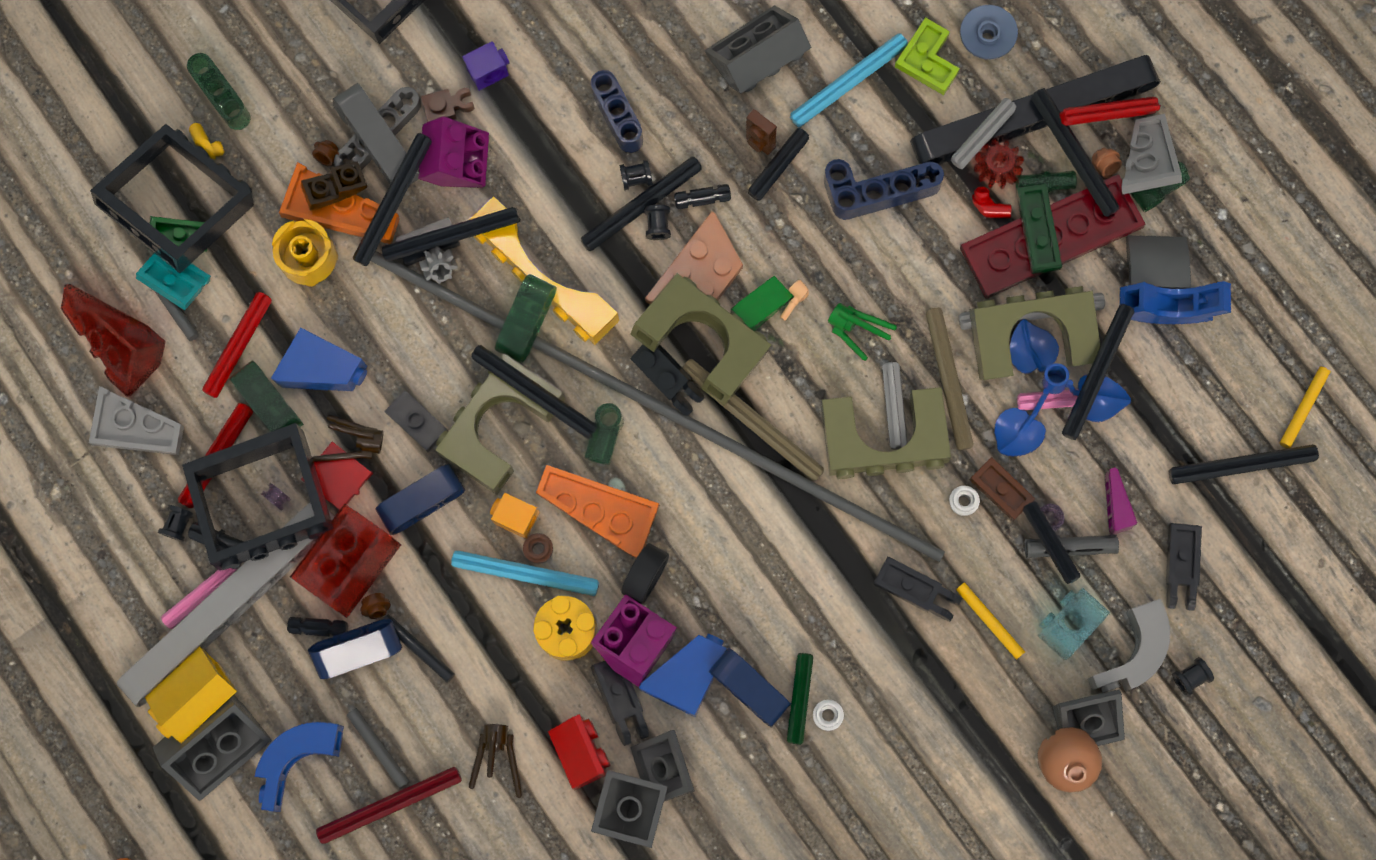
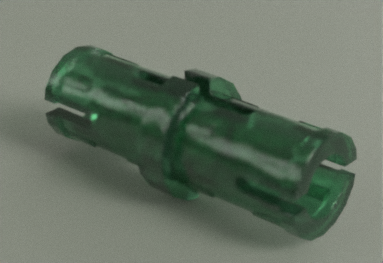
M1044 170L1038 174L1016 175L1015 188L1017 190L1019 187L1046 184L1048 194L1055 190L1076 189L1077 176L1074 170L1051 173L1049 170Z

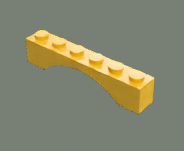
M493 196L469 220L507 208ZM517 223L473 236L480 244L483 245L486 242L493 248L491 251L492 255L500 263L504 264L507 262L513 267L511 272L520 282H529L534 287L532 292L540 301L544 303L548 300L555 307L552 311L561 321L566 322L569 320L575 326L573 331L584 342L589 339L596 345L619 322L618 313L597 293L581 292L566 288L541 273L528 259L521 247Z

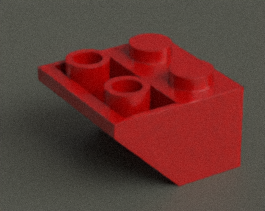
M578 714L548 731L573 790L606 776V768L611 765L602 747L597 749L594 739L599 737L589 718L585 720L584 717Z

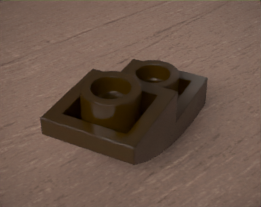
M356 161L331 167L329 174L301 180V188L311 211L349 198L365 190L367 183L359 163Z

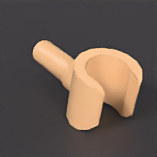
M801 280L796 281L789 288V292L794 297L780 316L784 321L787 320L795 306L799 302L804 301L809 295L807 286Z

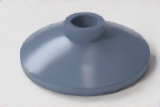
M982 5L972 9L964 17L960 27V37L964 47L974 56L982 59H997L1009 53L1014 47L1018 37V28L1013 16L1005 9L995 5ZM989 33L993 38L985 39L983 34Z

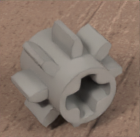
M439 246L429 251L425 250V260L419 262L421 270L424 271L425 279L428 281L432 278L438 284L447 279H452V269H457L458 266L455 259H453L451 250L448 249L444 252Z

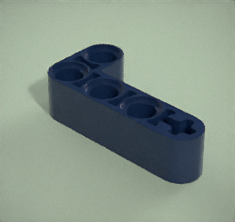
M834 159L826 166L824 185L835 216L839 219L849 220L937 194L942 185L944 171L939 164L926 162L855 182L850 165L845 160ZM834 172H839L845 178L837 181L832 179L830 175ZM904 183L909 189L907 191H899L894 185ZM877 191L881 197L871 199L867 196V192ZM845 198L850 199L853 205L843 207L839 204V201Z

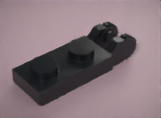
M642 344L630 358L669 400H672V404L684 415L689 416L693 408L681 395L680 392L683 389L697 403H701L705 398L704 393L692 381L693 378L661 345L653 352Z
M1169 524L1166 585H1168L1166 604L1168 609L1176 608L1178 586H1187L1186 610L1194 611L1196 608L1197 587L1200 584L1202 526Z
M888 556L873 584L927 613L930 611L932 614L951 622L954 615L949 610L933 603L937 594L952 604L959 605L962 600L957 594L942 587L941 583Z
M606 661L592 665L590 668L624 746L631 744V734L625 723V720L633 717V723L638 736L641 739L649 737L648 728L642 715L643 709L632 682L613 671Z

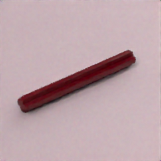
M451 767L316 829L318 840L320 843L326 844L454 786L462 781L460 772L456 767Z

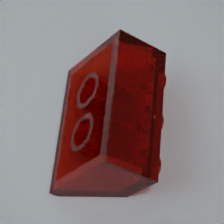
M344 504L332 520L334 529L321 534L320 538H318L290 575V578L341 615L348 618L400 548L401 544L387 532Z

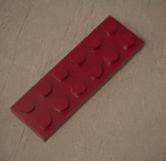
M1119 174L1104 180L1119 205V210L1108 217L1104 216L1087 188L1050 205L1062 265L1145 227L1146 224L1130 194H1122V179ZM1021 218L960 246V250L985 299L1043 274L1031 273Z

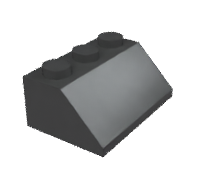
M774 5L704 51L727 84L741 94L754 89L757 83L764 78L777 74L780 68L787 63L800 59L804 52L812 47L799 19Z
M233 695L184 742L180 743L173 736L169 739L164 737L153 747L160 766L197 800L201 801L272 740L244 704Z

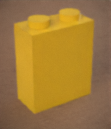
M199 646L147 694L145 699L150 706L148 713L158 722L156 728L168 739L173 736L182 743L230 699L237 690L221 665Z

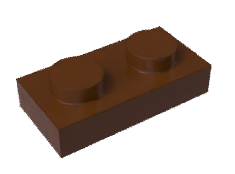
M753 109L746 117L747 142L755 151H763L769 156L776 148L777 126Z
M992 457L969 479L1012 521L1023 512L1025 505L1035 500Z

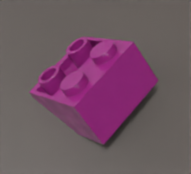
M444 116L422 124V134L428 136L432 143L419 166L418 179L441 187H485L489 132Z
M625 594L593 638L591 644L613 671L640 687L671 643L677 627Z

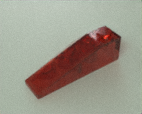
M71 284L65 285L60 309L77 334L86 337L92 347L89 352L93 358L99 357L107 368L104 374L108 380L126 397L131 396L161 365L166 341L141 321Z

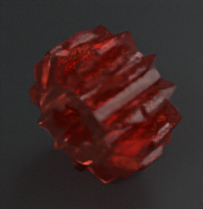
M995 139L992 141L991 146L985 144L981 148L982 152H978L975 155L974 159L978 163L974 165V172L981 173L978 178L979 182L986 179L989 180V189L994 186V183H998L1001 190L1005 188L1006 182L1013 185L1016 183V176H1021L1023 168L1020 165L1023 164L1024 158L1023 156H1017L1019 152L1018 146L1011 149L1008 148L1009 140H1005L1003 145H1000L999 141ZM994 161H999V162H1000L999 165L1004 164V166H1003V167H997L998 163H996V164L994 165Z

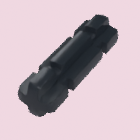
M728 184L717 185L716 189H713V186L690 190V193H686V191L676 192L674 194L675 206L677 209L688 208V205L697 207L714 204L716 200H719V202L730 201V187Z
M290 617L287 623V631L291 634L301 635L304 632L305 635L329 637L330 634L336 636L348 631V624L344 620H334L331 622L330 619L305 618L303 620L301 617Z

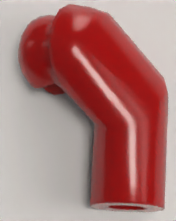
M986 187L975 189L972 195V202L984 217L1011 218V204L995 203L990 197L989 189Z

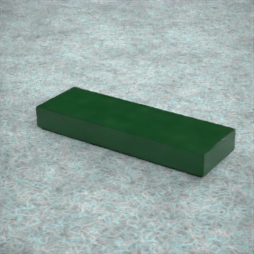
M1040 184L1017 188L1016 195L1031 273L1061 270L1062 262L1047 185Z

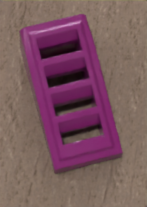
M1116 467L1111 468L1105 474L1109 532L1110 535H1115L1132 529L1138 522L1119 471Z

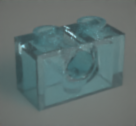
M1083 587L1077 593L1071 590L1059 602L1063 608L1056 615L1050 612L1039 624L1043 630L1037 636L1064 661L1073 655L1110 614ZM1070 614L1077 618L1078 628L1076 630L1066 627L1064 623L1065 615Z

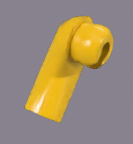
M200 123L190 125L189 132L194 144L202 147L208 153L210 159H216V157L224 155L225 152L221 142L215 141L210 143Z

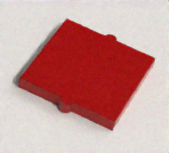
M332 441L320 456L346 452ZM355 459L314 462L324 498L340 511L345 508L355 495L360 494L359 489L373 474Z

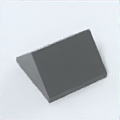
M1120 689L1059 703L1052 707L1058 730L1070 727L1084 730L1095 740L1097 746L1125 740L1122 693Z
M670 730L630 747L640 779L668 786L664 802L695 792L675 730Z
M607 770L591 832L652 848L668 786Z

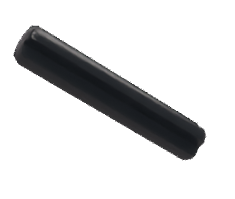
M797 128L749 187L748 194L752 198L760 201L808 142L809 134L806 131Z
M1033 501L1023 507L1024 514L1067 584L1077 581L1080 578V573L1038 503Z

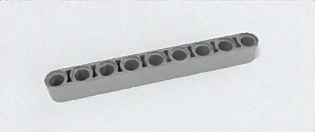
M311 502L284 527L315 516ZM329 511L335 529L339 520ZM334 529L319 535L320 538L310 540L307 538L299 541L294 548L272 551L264 559L246 561L124 673L117 681V686L136 707L146 704L145 696L199 646L205 650Z

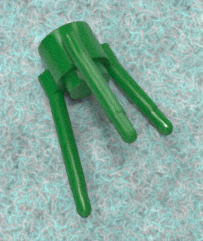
M839 303L828 319V323L834 326L832 333L839 336L862 360L866 361L868 359L867 355L844 331L851 332L855 325H858L879 337L890 340L891 335L863 320L891 330H896L897 326L858 311L850 305L847 307Z

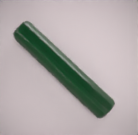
M798 653L796 659L787 742L801 745L804 741L814 658L813 655L808 653Z

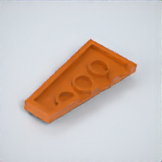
M297 162L279 211L280 216L294 221L312 220L323 228L363 237L380 204L355 194L342 201L310 211L301 188V180L322 176V174H316ZM397 213L394 214L380 242L392 243L400 220Z
M546 465L536 491L538 496L635 559L646 545L660 506L657 502Z

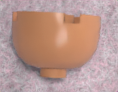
M1074 727L1056 730L1055 735L1051 736L1048 740L1045 738L1040 745L1037 753L1039 768L1046 781L1057 790L1068 793L1081 792L1089 788L1098 779L1102 770L1101 752L1095 740L1084 730Z

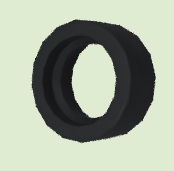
M650 543L646 544L633 563L623 583L621 593L643 604L660 579L668 562L669 554Z

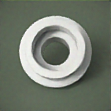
M970 486L955 488L949 497L951 509L961 516L973 514L980 503L977 491ZM962 496L967 497L969 505H960L959 498Z
M833 700L819 702L813 711L815 724L825 731L837 729L844 718L842 707ZM831 710L834 713L833 720L825 721L822 717L823 711Z

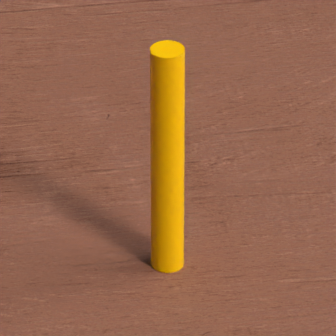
M1320 366L1279 442L1281 446L1291 448L1331 372L1329 369Z
M965 582L961 584L956 591L1017 660L1025 653L1024 649Z

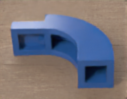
M1221 281L1195 288L1169 289L1142 282L1120 287V304H1126L1134 308L1131 320L1153 324L1213 321V316L1231 313V284Z
M324 722L305 723L285 731L273 740L260 758L254 776L266 779V784L261 786L259 792V803H262L261 810L281 812L286 778L290 769L297 761L313 754L339 757L344 726Z

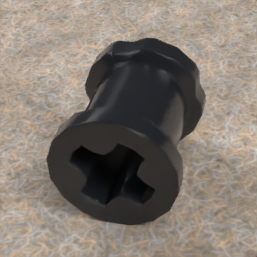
M648 159L643 160L642 164L627 167L624 164L619 165L624 191L629 190L631 186L646 183L648 186L653 185ZM641 173H643L642 175H637V176L629 177V176H631V175H636V174H641Z
M650 205L645 207L644 214L647 215L648 230L645 232L646 239L665 240L670 238L671 232L668 230L670 207L667 205Z
M168 505V516L163 528H159L158 533L184 542L185 537L183 533L189 518H193L194 513L177 506Z
M1200 657L1196 658L1194 664L1183 671L1172 673L1176 685L1187 697L1192 694V690L1203 683L1214 681L1211 669Z

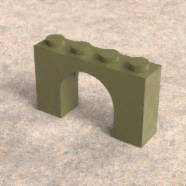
M676 273L634 323L630 335L654 352L668 334L682 323L700 322L716 331L723 343L724 354L721 361L704 381L701 389L725 406L764 358L771 344L767 342L766 337L762 333L747 327L738 315L729 313L721 307L716 298L700 291L691 279Z
M1083 286L1065 288L1064 295L1054 296L1052 290L1035 293L1036 299L1024 300V295L1006 297L1007 303L995 305L994 300L976 302L977 308L969 309L979 379L989 380L1014 376L1009 345L1010 333L1015 323L1021 317L1031 312L1047 314L1057 322L1063 336L1067 366L1074 367L1093 364L1100 349L1093 291H1083Z
M506 354L502 356V360L563 402L565 401L562 391ZM488 371L489 376L484 383H478L473 389L470 396L472 399L466 408L464 406L461 407L455 414L453 419L455 423L449 431L445 430L439 436L436 442L438 447L435 451L441 458L498 495L514 470L510 464L480 443L478 427L482 416L494 405L504 402L520 404L548 423L554 415Z
M942 387L911 391L909 399L913 422V436L904 447L891 452L874 450L861 440L856 430L852 397L822 400L821 411L829 476L836 475L837 479H848L854 477V473L866 472L867 476H877L884 474V470L896 469L897 473L914 471V467L926 466L928 470L943 468L944 464L949 462L951 453Z

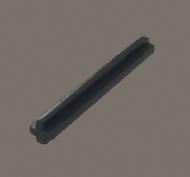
M1042 88L1034 92L1031 96L1033 103L1104 216L1108 217L1119 210L1117 201L1069 125L1065 126L1061 123L1060 111L1047 90Z
M421 133L416 134L353 255V260L363 266L369 265L432 143L428 136Z
M692 156L582 236L581 243L588 251H592L643 214L645 207L655 205L700 172L702 169L700 162Z
M515 207L507 208L382 247V254L385 261L396 260L436 248V246H443L519 223L521 220L520 214Z
M1126 304L1119 305L1062 430V435L1071 440L1078 438L1134 314V308Z
M478 345L474 349L471 357L475 362L587 439H591L598 429L597 424L482 345Z
M1312 444L1177 466L1169 470V478L1172 484H1180L1315 462L1319 459V452L1317 446Z

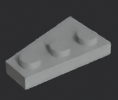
M1165 114L1136 119L1130 143L1129 159L1126 162L1125 178L1121 186L1122 194L1182 183V175Z
M99 386L89 444L101 447L179 455L184 426Z

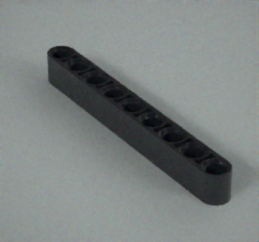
M1143 55L1046 90L1059 111L1062 112L1063 109L1122 101L1152 90L1161 81L1150 56ZM1032 94L1012 101L1017 106L1015 112L981 150L1048 127L1031 99ZM996 107L913 137L910 143L918 163L935 162L942 164L951 161L953 154Z

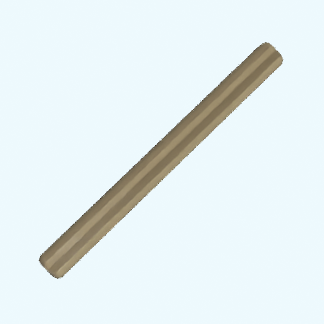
M689 359L682 367L693 378L692 381L700 388L710 374L693 359ZM734 394L728 403L723 406L809 479L816 481L823 474L824 468L738 396Z

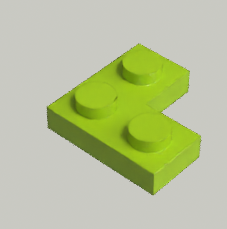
M925 17L896 61L895 68L938 93L945 95L960 70L957 66L937 55L949 37L950 31Z

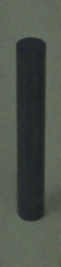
M388 614L383 618L392 620L399 640L446 683L452 680L455 673L392 616Z

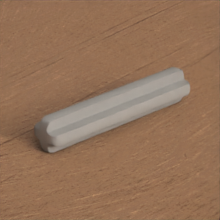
M1004 98L953 154L951 162L957 168L963 169L1015 112L1016 104L1009 98Z
M888 362L883 364L882 372L889 443L891 449H900L908 443L900 365L897 362Z

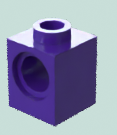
M493 41L462 56L465 67L478 91L509 76L506 65L510 64L504 50L502 48L497 50Z

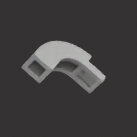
M1161 599L1132 608L1126 612L1135 635L1133 654L1124 665L1088 678L1092 690L1101 687L1102 693L1120 687L1118 681L1121 680L1126 692L1140 686L1157 672L1166 657L1170 643L1169 619Z

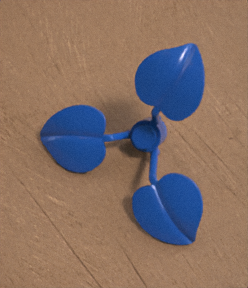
M1025 319L1021 320L1017 325L1010 341L1012 364L1017 370L1025 374L1031 373L1038 368L1040 373H1044L1042 380L1044 390L1030 416L1025 410L1018 408L1007 409L999 415L994 431L997 450L1006 456H1022L1036 450L1045 438L1046 429L1041 422L1034 419L1049 393L1059 394L1068 387L1073 395L1078 396L1087 375H1084L1080 378L1078 390H1076L1073 386V381L1069 380L1068 369L1062 364L1054 363L1059 354V345L1056 339L1046 330L1031 324ZM1105 376L1086 420L1103 422L1111 419L1130 404V396L1118 383Z

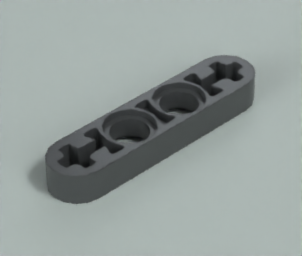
M403 87L397 90L378 112L382 118L388 115L395 117V124L390 127V130L396 135L418 113L421 108V100L415 89ZM406 98L409 100L411 98L413 104L404 105L402 99ZM394 107H396V109H397L398 111H399V110L401 111V113H402V116H401V117L399 116V114L397 113V111L393 109ZM356 134L338 151L339 155H335V166L343 165V160L347 158L348 160L352 159L353 162L358 161L362 170L372 160L367 150L361 147V142ZM355 147H356L357 150L360 152V154L363 155L362 157H360L358 153H357V154L355 153V151H354V148H355Z

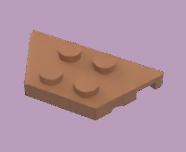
M711 211L645 297L647 303L651 304L676 273L691 279L700 291L719 300L743 269V264L713 211Z

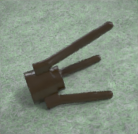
M328 415L327 420L337 423H329L328 428L357 436L356 447L362 448V451L313 456L312 459L313 462L354 458L372 459L373 453L380 454L384 431Z
M484 725L483 734H480L479 747L471 773L469 788L474 789L484 751H489L487 777L491 778L493 776L495 752L504 751V746H506L515 794L517 798H521V784L513 747L514 735L508 734L507 725Z

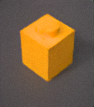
M505 492L501 499L497 498L490 510V514L493 515L491 520L495 525L525 539L528 538L540 514L537 507Z

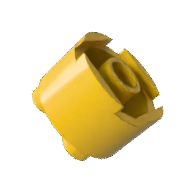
M308 219L287 222L278 229L273 237L274 261L291 281L312 287L325 280L332 273L338 260L336 247L325 229L317 222Z
M557 596L547 601L539 609L534 620L533 632L538 644L548 655L557 660L569 661L585 656L593 648L591 641L597 634V623L593 613L584 602L570 596ZM571 622L572 632L570 634L565 632L563 635H560L562 632L559 628L560 625H567Z

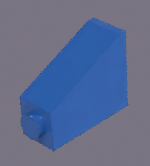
M300 327L271 379L282 388L353 391L356 385L360 386L367 375V365L361 358Z
M707 634L706 638L698 635L646 678L639 687L640 691L696 717L714 679L709 670L727 650L726 647L722 646L724 641L711 634Z

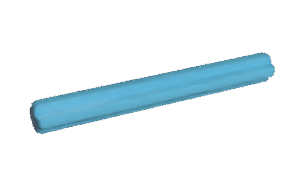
M900 33L892 37L791 112L790 118L797 127H801L901 53L908 44L906 38Z
M458 550L454 551L451 565L456 568L591 596L597 594L599 587L597 579Z

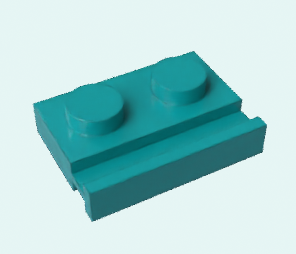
M155 253L136 273L137 280L183 310L188 308L200 294L202 288L210 282L211 278L209 274L192 263L181 273H178Z

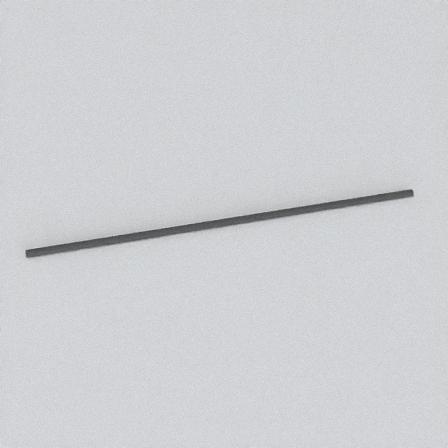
M375 251L371 262L938 562L941 561L945 551L688 415H684L671 406L432 280L427 281L425 276L394 260L385 261L383 254Z

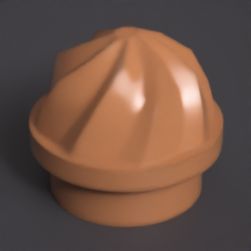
M1103 147L1092 156L1093 165L1104 178L1113 176L1122 166L1119 153L1113 149Z

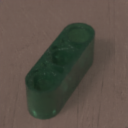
M196 53L188 59L187 70L219 115L231 129L242 130L246 128L250 123L251 115L226 78L207 54ZM208 67L206 72L198 74L202 68ZM224 88L221 94L214 95L216 90ZM240 109L236 116L229 117L232 111Z
M528 274L525 277L498 336L494 348L495 351L503 355L506 354L521 364L526 360L555 297L556 286L532 274Z
M253 360L229 377L270 432L294 423L300 428L304 425Z

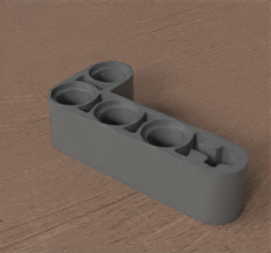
M356 83L334 97L333 106L344 123L350 125L388 183L391 184L407 153L365 91ZM417 170V172H416V174H415V176H414V178H413L411 184L418 180V174H419V171H418V170Z

